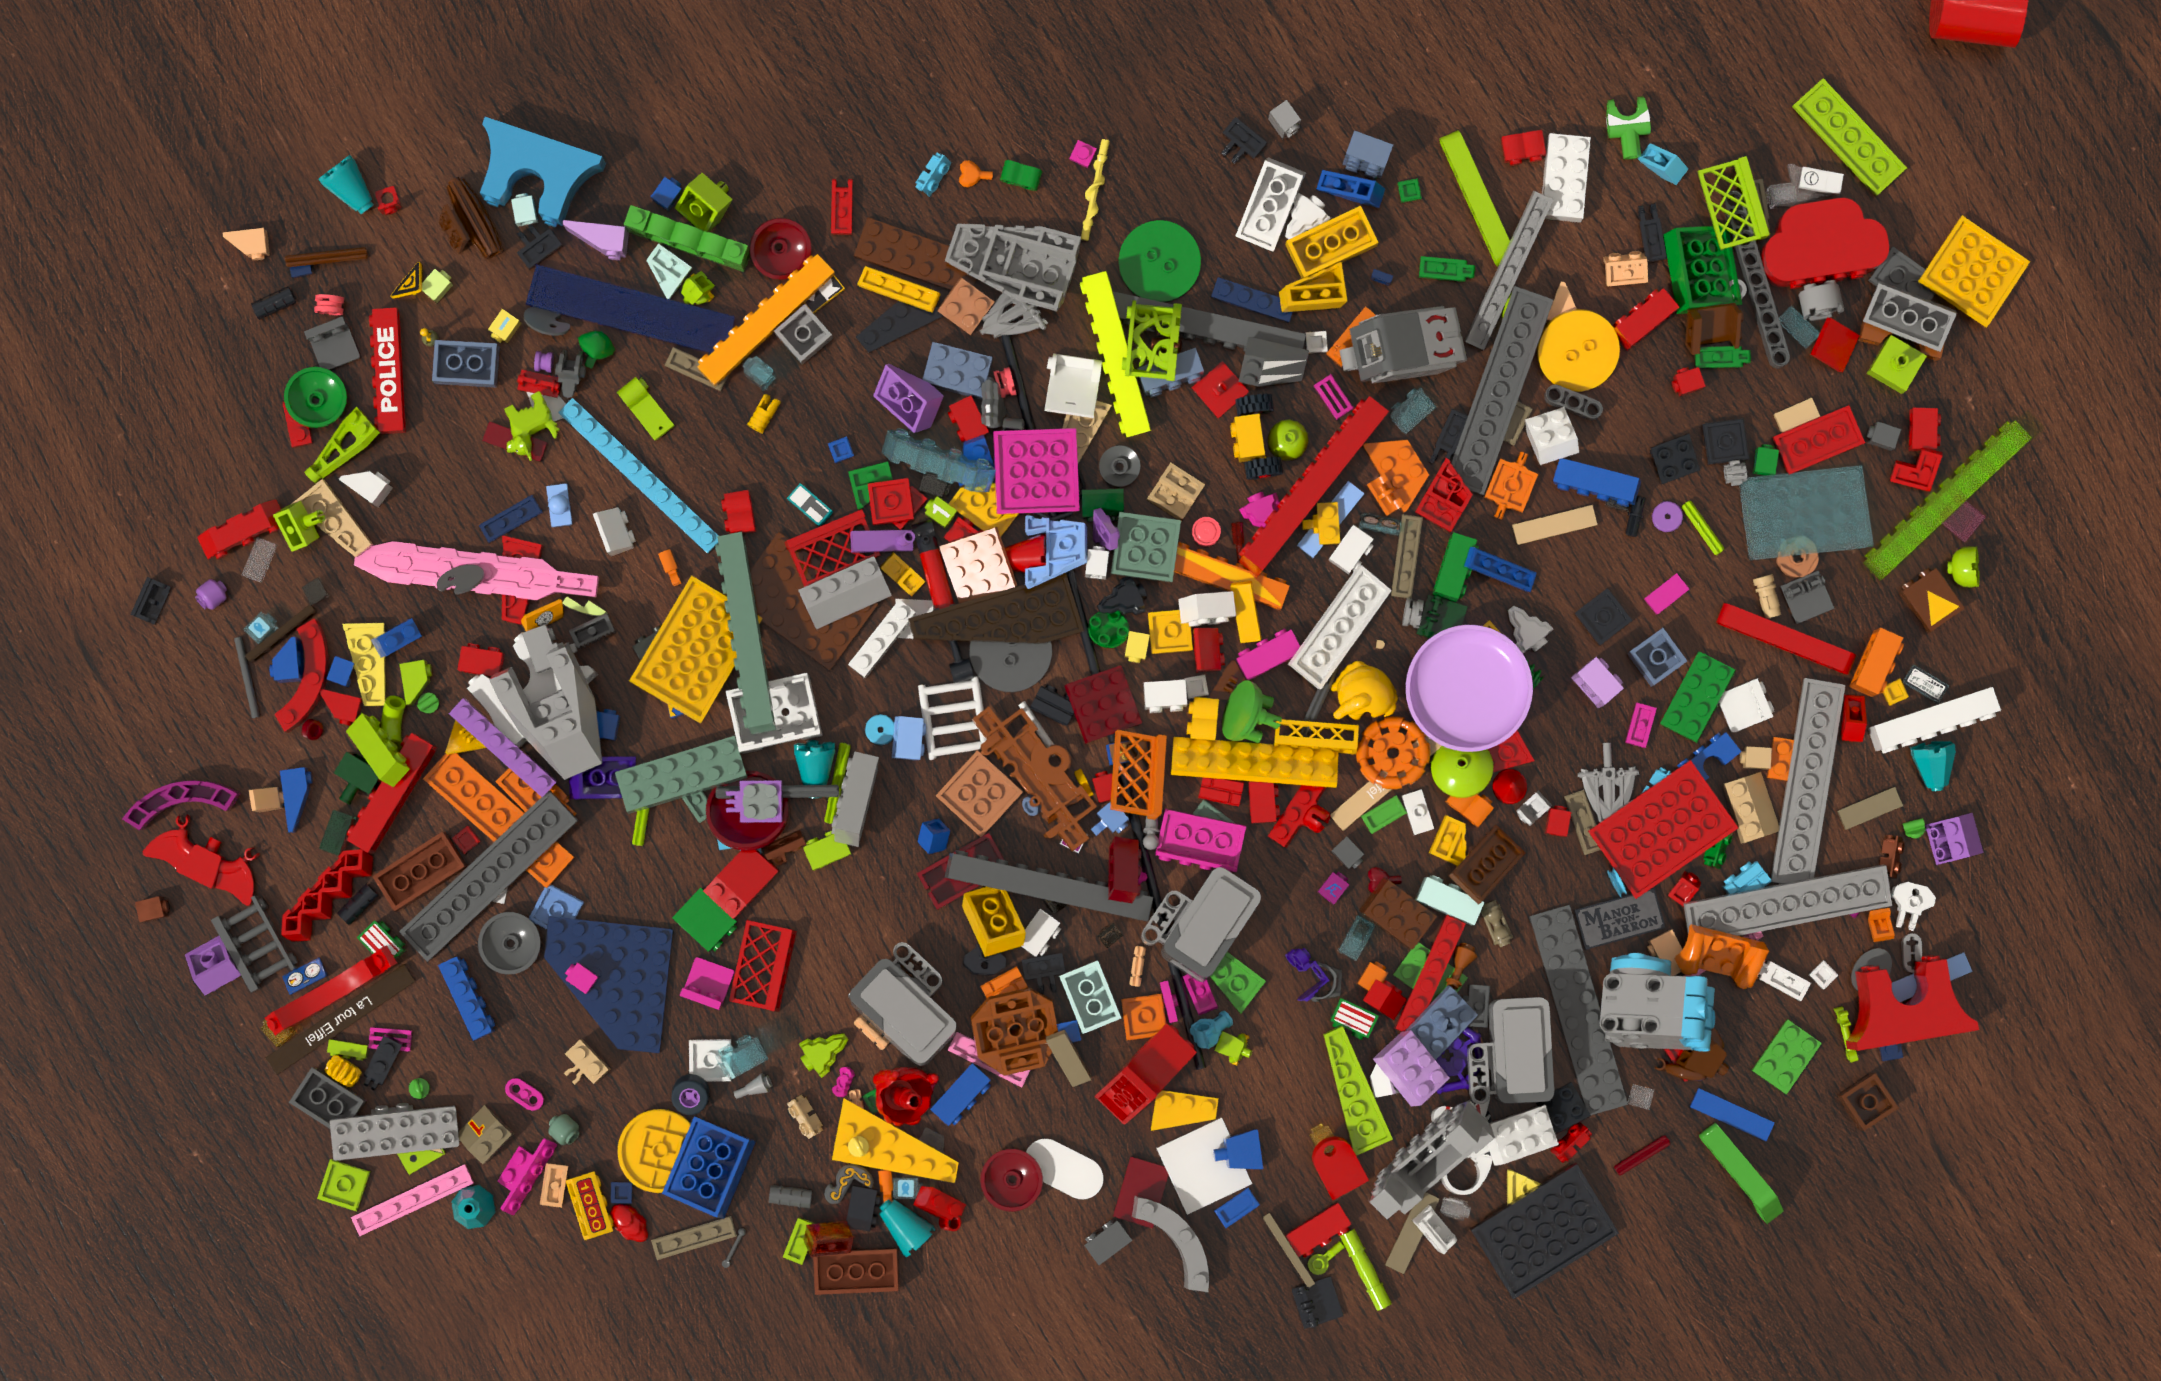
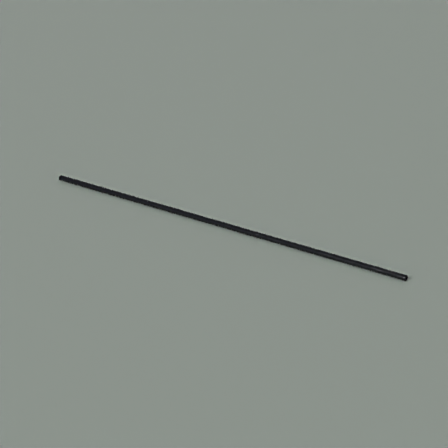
M1002 335L1001 339L1014 382L1022 418L1025 421V429L1036 430L1011 335ZM1048 512V515L1054 517L1059 515V513ZM1074 569L1066 572L1084 629L1080 636L1091 675H1094L1101 671L1094 644L1088 632V622ZM1115 733L1107 736L1109 744L1115 743ZM1121 763V765H1122V766L1124 767V769H1125V768H1126V764H1125V763ZM1123 774L1118 777L1123 788L1130 784ZM1130 786L1125 791L1133 800L1134 794ZM1124 797L1125 805H1127L1129 802ZM1128 813L1134 838L1139 840V849H1141L1140 861L1143 872L1147 875L1146 883L1149 895L1153 897L1152 906L1155 913L1162 900L1149 851L1143 845V838L1145 836L1138 814ZM1164 913L1157 915L1159 917L1157 922L1158 928L1163 921L1167 922ZM1168 926V928L1166 929V931L1164 932L1163 935H1165V934H1167V933L1169 932V926ZM1168 962L1188 1041L1193 1044L1194 1050L1197 1052L1193 1056L1196 1070L1206 1068L1202 1050L1194 1042L1193 1035L1190 1034V1028L1194 1024L1181 971Z

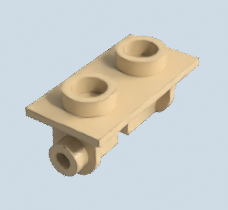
M800 1095L787 1103L789 1113L800 1124L799 1129L804 1136L810 1139L823 1131L821 1127L823 1125L816 1113L810 1117L807 1113L812 1111L813 1108L806 1097L804 1098Z

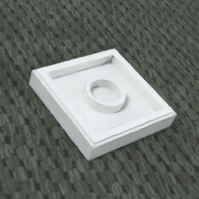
M731 1039L689 1040V1074L698 1075L705 1081H731Z

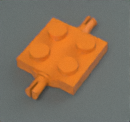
M1520 452L1516 463L1499 459L1484 498L1492 500L1499 505L1494 515L1498 519H1503L1506 508L1523 513L1538 474L1524 466L1528 457L1526 453L1523 457L1524 452Z

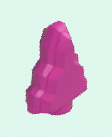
M1259 492L1247 498L1249 503L1239 509L1243 518L1249 519L1253 526L1260 527L1262 525L1265 528L1267 525L1264 522L1272 511L1276 510L1278 512L1277 505L1280 501L1277 492L1264 496L1263 492Z

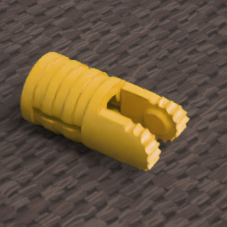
M764 394L756 411L747 423L750 428L761 434L764 433L767 424H769L770 419H772L780 405V400L774 399L768 406L771 399L768 394Z

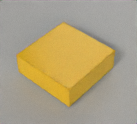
M1901 679L1887 684L1883 691L1889 706L1909 697Z

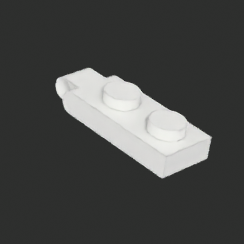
M1768 961L1767 964L1764 963L1759 973V980L1798 1001H1802L1811 984L1771 961Z

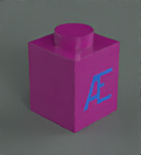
M1339 871L1337 874L1332 872L1317 893L1334 905L1349 886L1346 882L1348 878Z

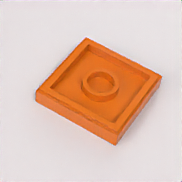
M1162 994L1121 999L1126 1040L1152 1037L1166 1024Z

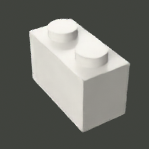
M1353 525L1331 555L1329 561L1347 574L1351 570L1354 572L1362 563L1359 561L1363 554L1367 556L1374 545L1371 544L1373 538Z
M1093 546L1092 550L1088 549L1086 578L1106 580L1109 551H1105L1104 547Z
M1039 909L1025 929L1024 946L1021 947L1036 957L1038 954L1043 956L1049 947L1046 944L1050 937L1055 939L1061 928L1058 927L1060 922Z

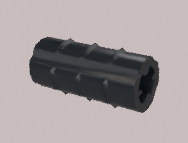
M287 286L252 302L251 306L260 320L297 302L290 287Z
M366 883L337 914L348 925H351L373 903L379 894Z

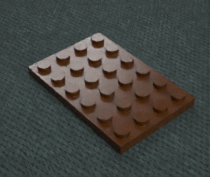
M778 532L750 570L757 615L762 617L761 621L831 671L879 604H872L816 630L798 591L804 588V585L790 552L784 543L789 539ZM802 548L795 551L797 558L806 562L809 553ZM811 555L808 564L819 568L821 562ZM823 564V570L828 572L832 571L830 568ZM807 566L804 572L806 580L815 579L817 570Z

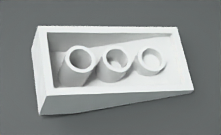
M1268 157L1263 164L1236 237L1274 252L1306 172Z

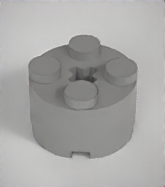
M1836 280L1826 281L1824 285L1816 286L1814 283L1805 285L1804 291H1801L1798 295L1804 320L1808 317L1810 321L1822 320L1832 317V313L1835 311L1838 314L1844 311L1840 288L1836 284Z

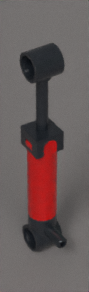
M932 520L912 524L934 611L954 605ZM949 641L955 661L949 663L954 683L973 679L974 675L969 658L962 659L958 641Z

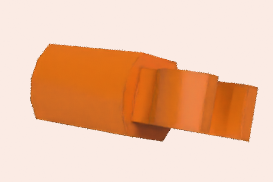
M668 549L659 553L658 555L665 573L669 574L672 585L682 584L676 571L678 567L671 550Z
M878 1171L883 1201L885 1202L888 1199L892 1201L891 1191L894 1190L892 1171Z

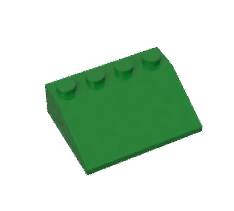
M1713 226L1674 228L1663 235L1674 299L1679 306L1677 314H1687L1688 309L1728 303H1735L1737 306L1742 305L1732 247L1720 250ZM1727 230L1722 234L1724 244L1731 242L1730 233ZM1733 280L1734 284L1730 287L1729 282Z

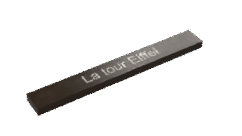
M403 964L265 1057L276 1075L280 1074L329 1041V1039L406 989L416 980L406 965Z

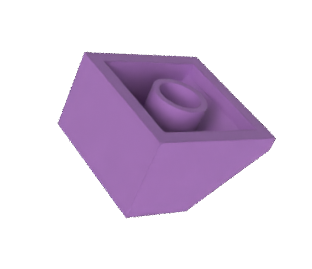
M220 936L185 954L193 981L204 995L241 976Z

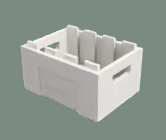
M808 673L768 681L776 730L751 734L749 728L744 726L743 716H746V710L742 709L740 697L743 696L742 689L739 690L737 688L726 691L738 749L741 754L798 739L807 740L823 736ZM784 708L789 709L788 716L782 715L781 712Z

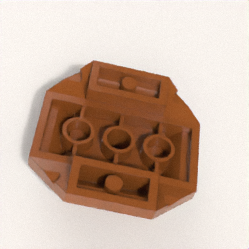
M1031 988L988 997L970 1017L978 1058L1003 1076L1041 1068L1047 1063L1052 1051L1046 1042V1037L1058 1032L1053 1002L1050 998ZM1012 1025H1019L1017 1029L1010 1030Z

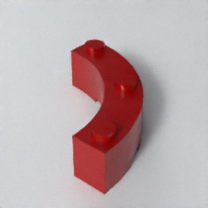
M315 618L297 628L305 654V667L301 683L292 699L274 714L284 732L287 733L296 729L308 718L322 697L320 690H325L330 663L327 639L321 624Z

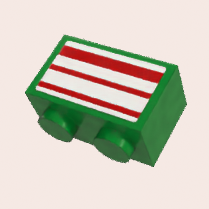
M374 920L357 937L372 954L387 945L395 960H397L406 951L403 948L405 943L397 935L393 937L389 933L391 929L383 921L379 923L377 920Z
M1340 998L1330 1021L1334 1022L1333 1027L1343 1026L1344 1029L1347 1028L1352 1031V1036L1363 1040V1037L1369 1038L1378 1015Z

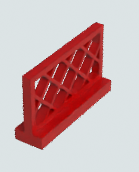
M862 509L784 542L804 587L874 556L876 558L880 556L879 552H874L870 556L852 553L855 557L851 564L841 562L844 551L851 553V550L846 548L854 526L862 524L864 531H870ZM842 533L847 536L844 546L832 542L835 534ZM821 540L828 543L825 554L814 550L816 542ZM831 545L842 549L838 560L827 556ZM802 548L809 551L806 562L797 558L796 550ZM812 553L823 557L819 568L808 564ZM825 559L836 562L834 571L828 572L822 569ZM807 566L817 570L815 579L807 581L804 575Z
M749 920L746 921L729 998L730 1002L775 1012L780 1011L797 931ZM751 925L759 927L762 935L755 940L749 934ZM774 930L780 931V940L772 944L767 935ZM765 937L770 947L760 952L755 943ZM753 945L758 955L748 960L745 951ZM772 949L776 958L774 962L768 965L763 955ZM760 957L766 967L756 973L751 963ZM748 965L754 975L744 981L740 975L741 969ZM768 969L771 974V981L764 985L758 975ZM756 978L761 988L752 993L746 983ZM744 986L749 995L742 1000L735 998L737 989ZM762 990L767 995L765 1005L759 1004L754 995Z

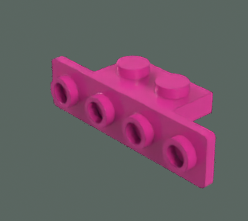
M544 1138L534 1154L521 1146L517 1148L497 1181L511 1191L500 1208L502 1211L515 1215L519 1210L521 1203L531 1191L537 1177L542 1173L545 1164L553 1155L557 1147L556 1143Z

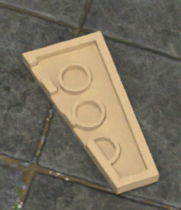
M324 479L320 480L293 502L302 501L308 514L319 509L322 510L324 513L318 515V517L325 515V521L316 525L353 556L359 557L373 545Z

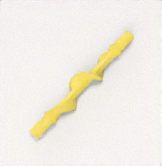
M1105 139L1101 140L1099 154L1093 164L1096 170L1094 183L1085 192L1089 206L1081 234V240L1084 241L1089 240L1091 226H1093L1092 218L1099 210L1096 203L1098 188L1105 182L1102 168L1107 160L1110 142Z

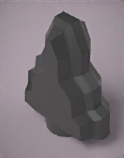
M988 377L982 383L981 422L989 428H997L1003 426V418L1007 410L1001 397L999 384L994 381L993 377Z

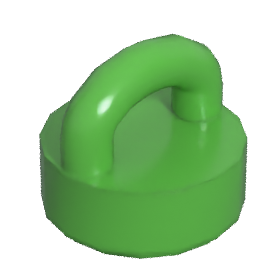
M423 1078L414 1079L409 1085V1092L414 1098L422 1099L429 1094L430 1084Z

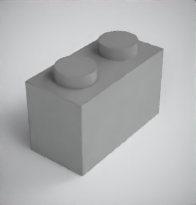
M1287 100L1270 111L1268 120L1282 139L1286 136L1291 138L1299 132L1301 119Z

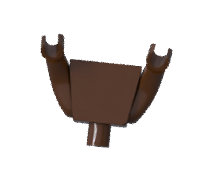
M1713 1028L1711 1030L1710 1051L1683 1050L1676 1061L1679 1065L1668 1064L1665 1059L1658 1058L1657 1060L1663 1061L1664 1065L1662 1068L1655 1066V1069L1659 1071L1666 1070L1667 1073L1682 1079L1702 1081L1706 1077L1713 1078L1716 1072L1721 1076L1725 1075L1729 1070V1065L1723 1062L1727 1056V1053L1724 1051V1042L1718 1031Z

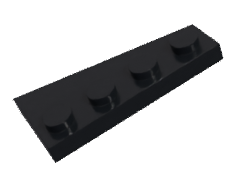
M898 301L859 333L856 339L868 353H871L945 316L937 311V306L933 313Z

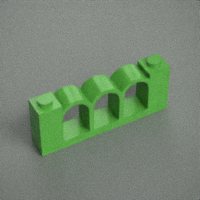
M630 205L624 222V226L629 233L745 272L750 258L748 245L702 231L696 227L676 222L667 217Z

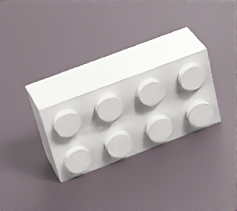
M1552 133L1548 135L1542 194L1553 199V202L1545 219L1570 222L1582 221L1591 137Z

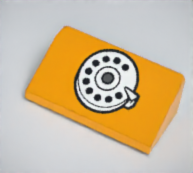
M558 599L524 615L521 623L526 632L561 619L563 617L562 600Z

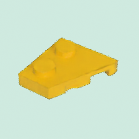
M1445 815L1429 853L1458 866L1466 857L1465 823Z

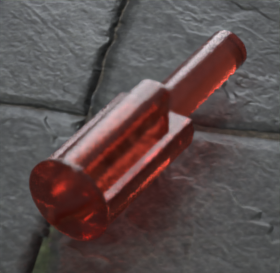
M1243 522L1231 523L1233 544H1236L1237 563H1239L1238 561L1241 559L1239 553L1242 550V544H1244Z

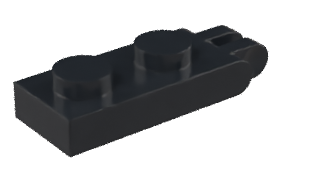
M384 1034L363 1075L367 1078L364 1086L367 1087L371 1080L374 1081L371 1087L374 1091L378 1084L383 1085L403 1045L402 1042Z

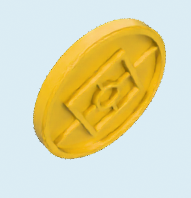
M1585 309L1569 310L1554 317L1543 329L1537 345V358L1544 375L1553 384L1575 392L1593 389L1607 380L1617 365L1620 352L1618 336L1612 325L1601 315Z
M653 1109L637 1115L625 1126L618 1142V1160L623 1173L635 1186L648 1192H663L691 1125L685 1117L674 1111Z

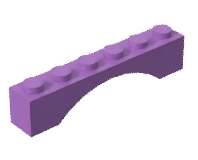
M465 697L449 713L541 797L557 782L554 777L507 738Z

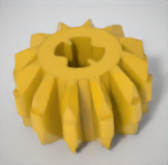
M333 1055L324 1069L326 1074L347 1087H353L362 1073L357 1066L339 1055Z

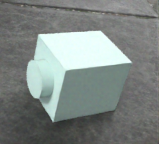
M525 193L516 195L515 199H511L515 223L518 227L538 223L534 198L532 196H528Z

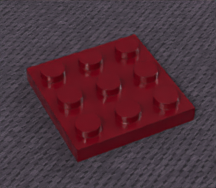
M1121 665L1064 685L1085 744L1114 734L1117 730L1123 731L1142 724Z

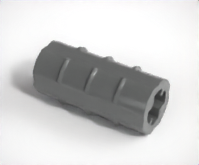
M771 1185L769 1203L810 1208L813 1190Z

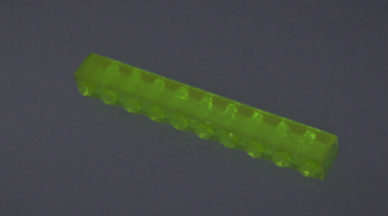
M2016 420L2012 423L2007 421L1998 429L2001 433L1996 438L1992 435L1984 443L1986 447L1981 452L1977 449L1969 457L1971 461L1966 466L1962 463L1954 471L1956 475L1951 480L1948 477L1939 485L1942 488L1937 493L1934 491L1924 499L1927 503L1923 507L1918 505L1909 513L1912 517L1907 522L1903 519L1895 527L1897 531L1892 536L1888 533L1880 541L1882 545L1877 550L1873 547L1865 555L1867 559L1863 563L1879 580L1886 577L2032 439Z

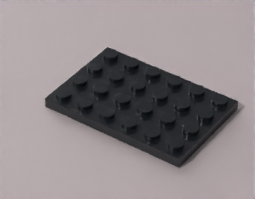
M1577 1163L1572 1164L1470 1228L1513 1300L1619 1234Z

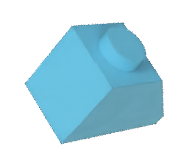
M1651 143L1641 154L1642 157L1638 158L1642 164L1662 179L1675 185L1678 184L1688 171L1687 166L1677 155Z

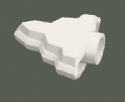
M1298 193L1293 203L1294 208L1291 211L1292 220L1287 225L1285 237L1289 240L1329 221L1331 218L1322 210L1325 204L1313 195L1308 199Z
M1515 606L1508 610L1509 620L1515 628L1513 635L1517 641L1516 646L1522 653L1531 648L1536 652L1548 642L1545 637L1553 631V628L1547 622H1541L1537 617H1529L1524 610Z

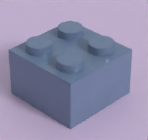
M1664 628L1627 653L1651 687L1687 662Z

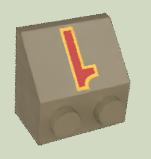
M484 1105L458 1132V1137L476 1159L482 1164H486L515 1133Z

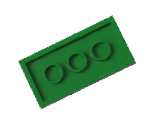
M1698 651L1660 725L1698 743L1736 670Z

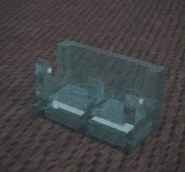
M1792 305L1779 317L1780 324L1805 349L1820 334L1807 320H1804L1803 316Z

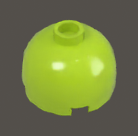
M1282 420L1272 427L1267 441L1269 449L1275 457H1281V460L1291 461L1304 454L1307 450L1309 439L1307 431L1299 422Z
M1973 546L1962 547L1953 554L1952 562H1948V574L1953 575V579L1958 585L1969 588L1979 587L1978 548Z

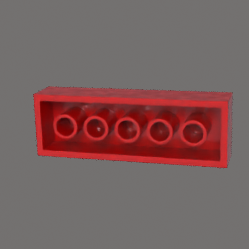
M411 733L410 736H405L401 743L402 749L399 752L406 758L405 763L410 770L394 787L379 779L381 784L378 789H373L368 797L370 800L367 807H362L357 816L359 818L356 825L352 824L346 834L349 836L347 841L367 853L374 854L438 749V747L416 734Z

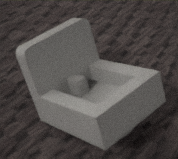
M1538 790L1516 811L1520 820L1531 826L1552 805Z

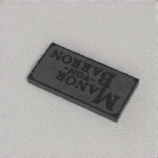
M1655 888L1650 889L1637 899H1635L1633 894L1574 910L1585 950L1666 928Z

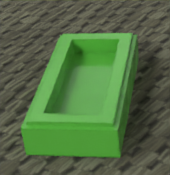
M1396 795L1362 815L1361 818L1370 833L1373 834L1407 812Z

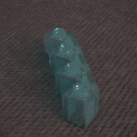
M900 428L887 431L882 448V453L891 462L897 464L900 461L911 465L910 469L924 474L927 472L935 473L938 475L937 479L950 484L959 482L965 485L964 489L973 492H989L996 471L989 464V461L985 459L968 460L962 454V451L958 449L941 450L935 444V441L927 438L914 440L908 434V431Z

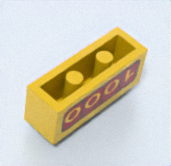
M595 1172L566 1180L584 1240L612 1232L613 1220L607 1213V1201L605 1196L601 1194L599 1188L601 1182L599 1177L595 1175Z

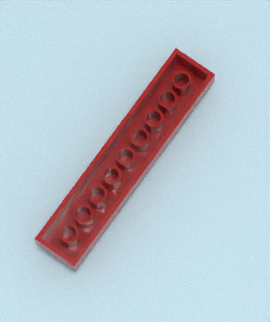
M1370 396L1366 401L1363 398L1352 411L1355 415H1349L1340 426L1342 431L1339 432L1337 430L1328 441L1329 448L1326 446L1322 448L1315 458L1317 463L1311 462L1302 474L1305 478L1303 480L1299 478L1289 490L1292 494L1290 496L1286 494L1278 504V512L1273 510L1264 522L1267 526L1264 528L1261 525L1251 538L1254 542H1248L1239 553L1241 559L1238 561L1257 577L1261 574L1389 412L1386 408Z

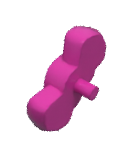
M842 1067L839 1070L840 1076L837 1078V1085L832 1088L833 1093L837 1097H845L848 1094L852 1078L855 1076L854 1071L850 1067Z

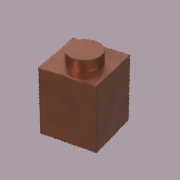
M162 896L135 902L140 923L168 917L169 905Z

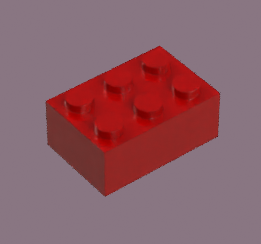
M1664 288L1661 291L1654 290L1645 299V304L1639 302L1629 312L1630 316L1623 315L1613 325L1619 343L1626 351L1673 315L1679 308L1678 304Z

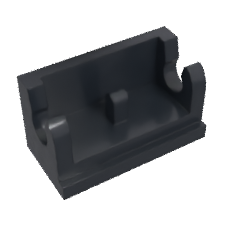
M147 577L130 615L155 625L172 587Z

